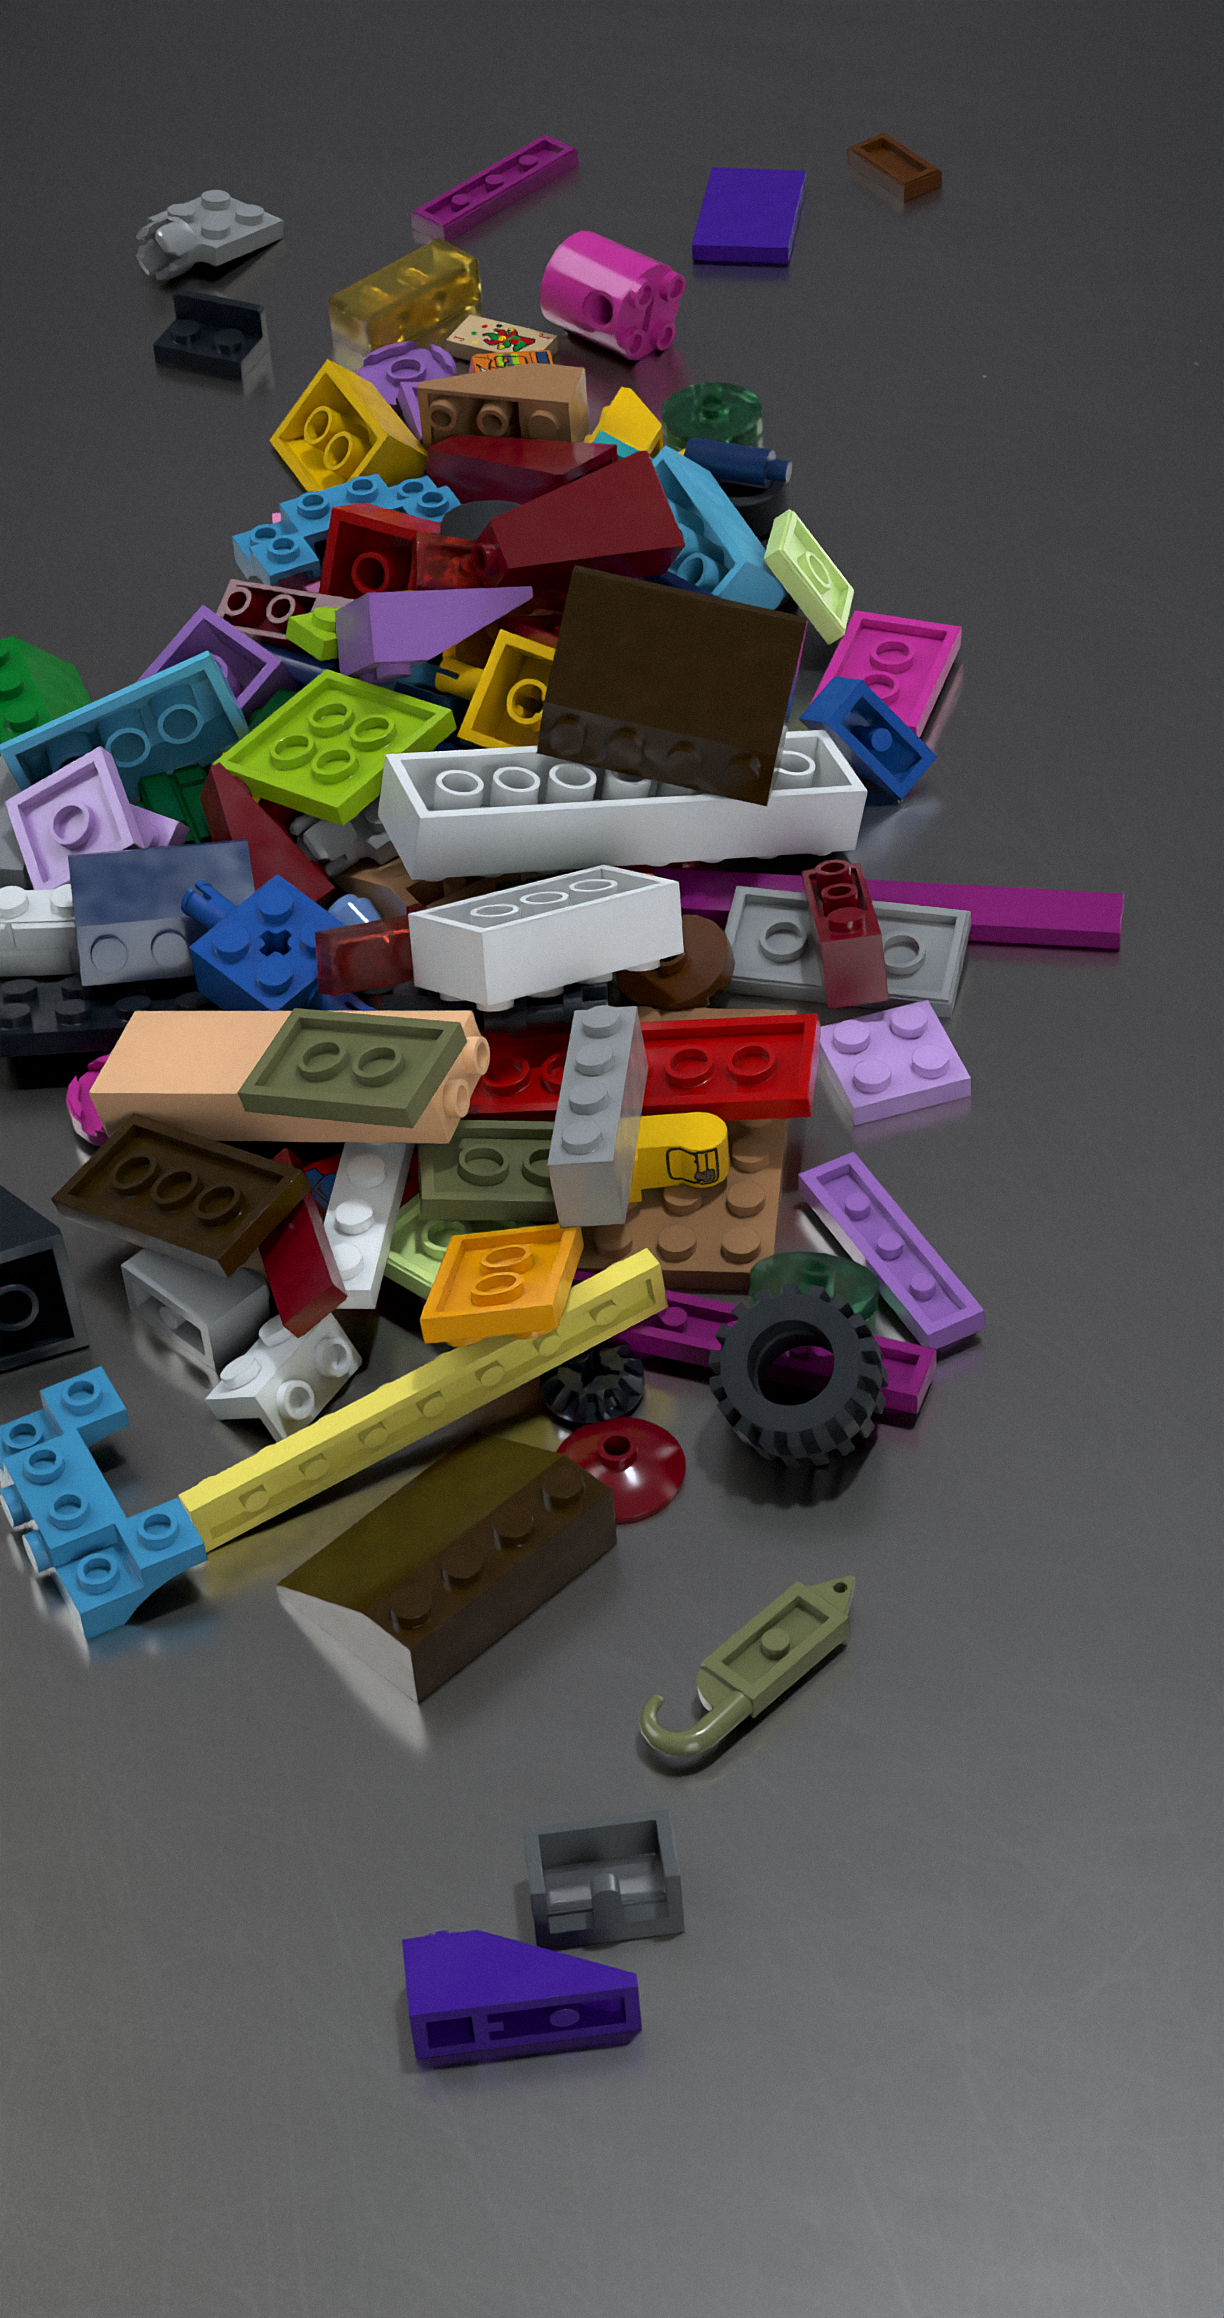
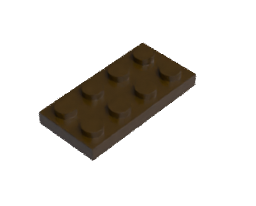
M133 1113L51 1200L64 1218L229 1278L249 1259L254 1250L279 1223L290 1215L292 1209L312 1188L300 1169Z

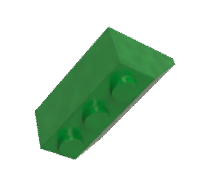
M15 636L0 639V744L92 703L75 665Z

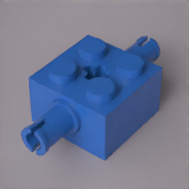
M278 874L239 906H236L204 880L195 883L196 889L203 893V897L191 887L186 891L181 901L182 912L209 930L189 947L198 991L223 1011H293L294 1008L322 1011H377L355 996L370 982L363 938Z

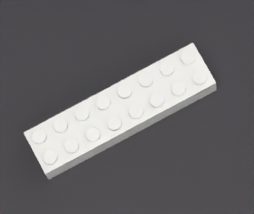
M826 730L787 732L779 774L767 807L537 754V746L385 754L378 817L411 879L436 882L448 877L479 875L494 878L502 874L523 872L552 874L559 870L592 868L600 865L612 867L642 864L665 866L672 862L704 861L717 863L724 859L757 857L760 859H773L778 855L809 853L822 856L836 851H851L856 849L868 791Z

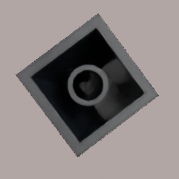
M0 1185V1371L87 1346L90 1345L60 1228Z

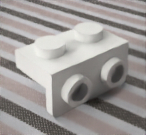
M332 1313L327 1315L300 1338L294 1336L282 1325L279 1314L268 1320L259 1330L260 1338L245 1355L233 1360L223 1369L220 1375L221 1382L204 1399L218 1420L260 1418L276 1442L306 1428L362 1364L361 1356Z

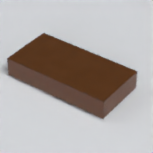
M885 132L847 148V163L903 202L942 186L941 170Z

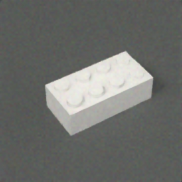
M600 865L408 914L414 985L440 993V999L445 1001L467 1000L474 1002L478 1010L487 1012L510 1009L514 1006V999L524 996L533 998L558 996L563 993L564 985L575 982L580 984L608 982L612 980V972L619 970H653L660 967V959L684 953L679 881L608 865Z

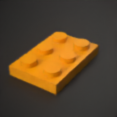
M559 1224L452 1236L419 1319L424 1343L446 1342L447 1345L452 1347H464L473 1345L484 1337L512 1335L516 1339L528 1340L541 1337L550 1330L558 1329L584 1247L581 1226L560 1228Z

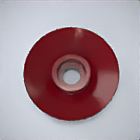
M619 1417L598 1423L586 1424L571 1433L556 1451L566 1455L613 1489L616 1524L640 1521L661 1512L679 1495L686 1478V1460L679 1442L666 1429L643 1419Z

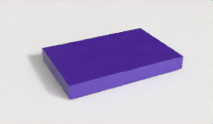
M712 167L692 241V260L789 263L807 186L806 170Z

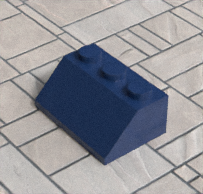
M239 839L68 855L81 985L91 986L195 976L189 947L209 930L182 912L181 901L190 887L203 897V893L195 887V883L202 880L210 883L215 890L236 906H239L255 893L248 840Z

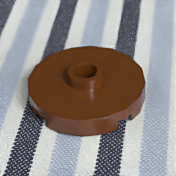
M681 915L684 953L660 959V967L653 970L629 971L623 969L615 972L617 986L624 1001L630 1007L647 1006L667 1011L705 1008L711 1004L708 998L718 988L721 993L725 990L731 981L734 971L735 959L726 933L712 920L698 915Z

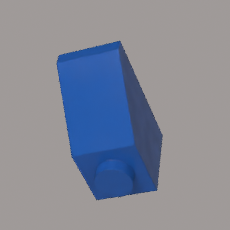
M834 676L798 718L810 731L826 730L854 770L896 799L902 800L937 758L932 750L860 679Z

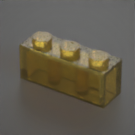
M438 238L328 297L332 340L358 356L365 358L369 353L388 344L411 341L482 302L478 259Z

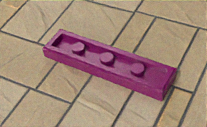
M543 135L411 212L412 228L446 244L578 166V150L552 137Z

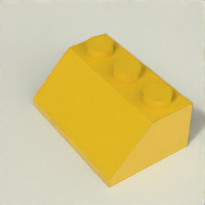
M329 359L323 364L269 440L308 492H318L347 483L356 477L370 476L376 473L379 474L389 488L399 485L408 479L423 477L428 460L425 448L375 386Z

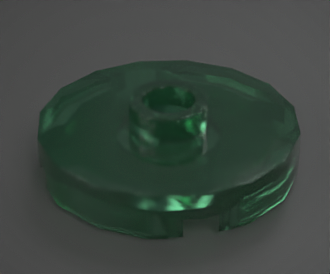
M705 382L687 386L672 394L663 404L661 424L666 440L679 450L686 448L691 437L748 446L762 433L763 405L758 396L745 387L726 382Z
M797 1251L779 1253L759 1260L750 1269L748 1293L749 1297H754V1306L758 1304L754 1293L768 1288L772 1296L775 1297L782 1295V1284L797 1283L802 1293H807L810 1284L824 1287L831 1299L839 1294L850 1303L855 1313L859 1312L865 1321L878 1308L880 1290L878 1277L867 1267L848 1258L818 1252Z

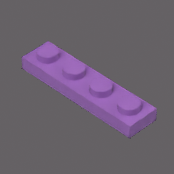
M855 1152L798 1174L799 1193L922 1346L939 1349L985 1329V1310Z

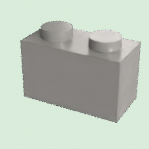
M147 1248L142 1249L121 1265L130 1310L214 1371L220 1369L260 1338L259 1330L271 1319L268 1301L270 1298L269 1288L261 1275L252 1268L246 1267L244 1269L240 1266L229 1278H225Z

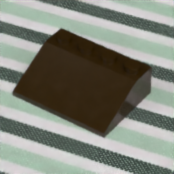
M575 565L572 571L545 695L536 753L767 807L780 770L809 618Z
M475 1431L277 1583V1591L282 1597L416 1703H420L617 1544L613 1489L564 1454Z

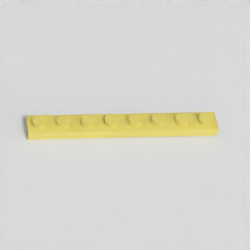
M648 1248L622 1261L615 1262L602 1272L570 1288L558 1329L550 1330L541 1337L528 1340L516 1339L512 1335L484 1337L473 1345L457 1347L452 1351L445 1352L420 1368L393 1382L380 1386L376 1391L334 1413L323 1416L312 1425L275 1444L264 1447L257 1454L215 1476L202 1480L196 1486L179 1494L182 1506L204 1542L206 1553L667 1308L668 1302L661 1265Z

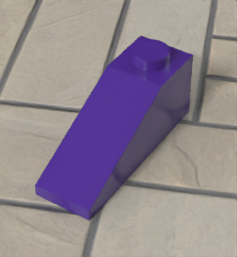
M480 1930L463 1932L436 1931L424 1937L402 1939L408 2013L416 2059L642 2030L636 1973Z

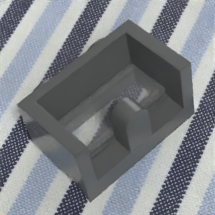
M669 1809L522 1829L536 1944L538 1947L557 1950L685 1932L680 1872Z

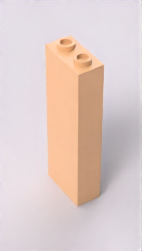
M135 1011L90 1089L89 1095L108 1138L135 1113L214 1141L449 1144L460 1119L465 1117L468 1112L470 1098L481 1075L485 1074L488 1070L490 1062L489 1044L486 1038L480 1035L472 1011H334L461 1023L467 1039L466 1045L414 1128L245 1112L237 1092L292 1011Z

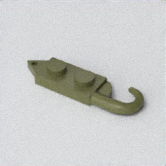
M850 1575L810 1586H805L797 1580L701 1662V1668L696 1674L697 1695L709 1712L689 1729L679 1732L669 1731L661 1727L657 1721V1713L662 1707L664 1699L659 1694L651 1696L643 1705L639 1717L641 1733L650 1746L668 1755L680 1757L697 1755L713 1747L747 1716L756 1717L850 1635V1617L848 1614L855 1592V1577Z

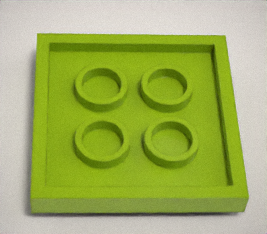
M326 669L217 759L212 766L220 762L232 776L240 778L248 786L252 795L343 827L350 820L357 817L366 806L380 795L385 754L432 752L457 727L451 709Z

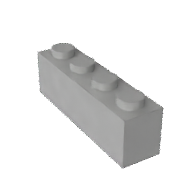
M601 1005L589 1010L574 1011L547 1163L560 1228L625 1224L648 1073V1063L637 1006L615 1008L613 1006Z

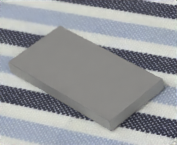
M736 886L725 929L727 938L732 946L735 967L731 981L723 992L827 1004L819 972L805 893ZM872 900L882 934L889 1001L861 1004L852 1007L889 1010L928 1000L936 1016L952 1018L971 928V911Z

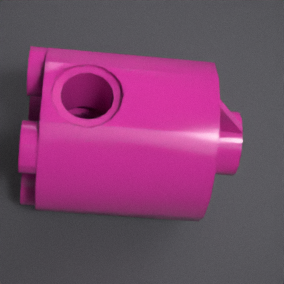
M579 231L569 236L556 249L547 264L541 282L540 305L543 316L552 325L627 360H640L654 349L660 351L668 349L674 341L676 335L674 320L679 308L680 298L686 287V281L683 275L673 271L670 266L595 232Z

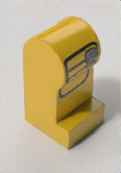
M705 1112L641 1116L628 1203L642 1202L641 1189L679 1186L682 1183L691 1187L706 1188L722 1182L729 1174L730 1169L728 1130L725 1122L718 1116Z

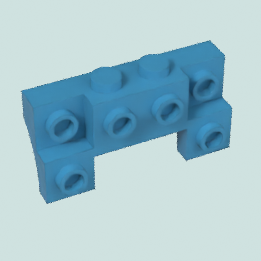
M378 473L370 476L356 477L347 483L318 492H307L298 498L279 503L280 522L259 525L251 531L232 536L235 562L247 579L257 576L265 585L278 587L279 579L302 572L308 580L316 579L322 575L332 507L365 502L441 523L445 513L462 504L448 486L437 488L429 476L408 479L399 485L389 488Z
M102 1366L40 1390L44 1409L0 1426V1482L3 1486L0 1489V1501L13 1528L21 1524L24 1525L28 1533L22 1535L35 1571L40 1573L48 1569L85 1640L124 1625L134 1611L156 1589L185 1570L207 1561L204 1542L178 1497L127 1518L90 1454L88 1448L112 1433L130 1426L126 1407Z

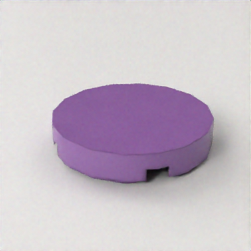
M403 341L385 345L369 353L363 359V367L357 369L356 375L371 382L396 413H403L398 402L400 382H422L457 376V369L452 355L441 347L429 344V350L417 349V342Z

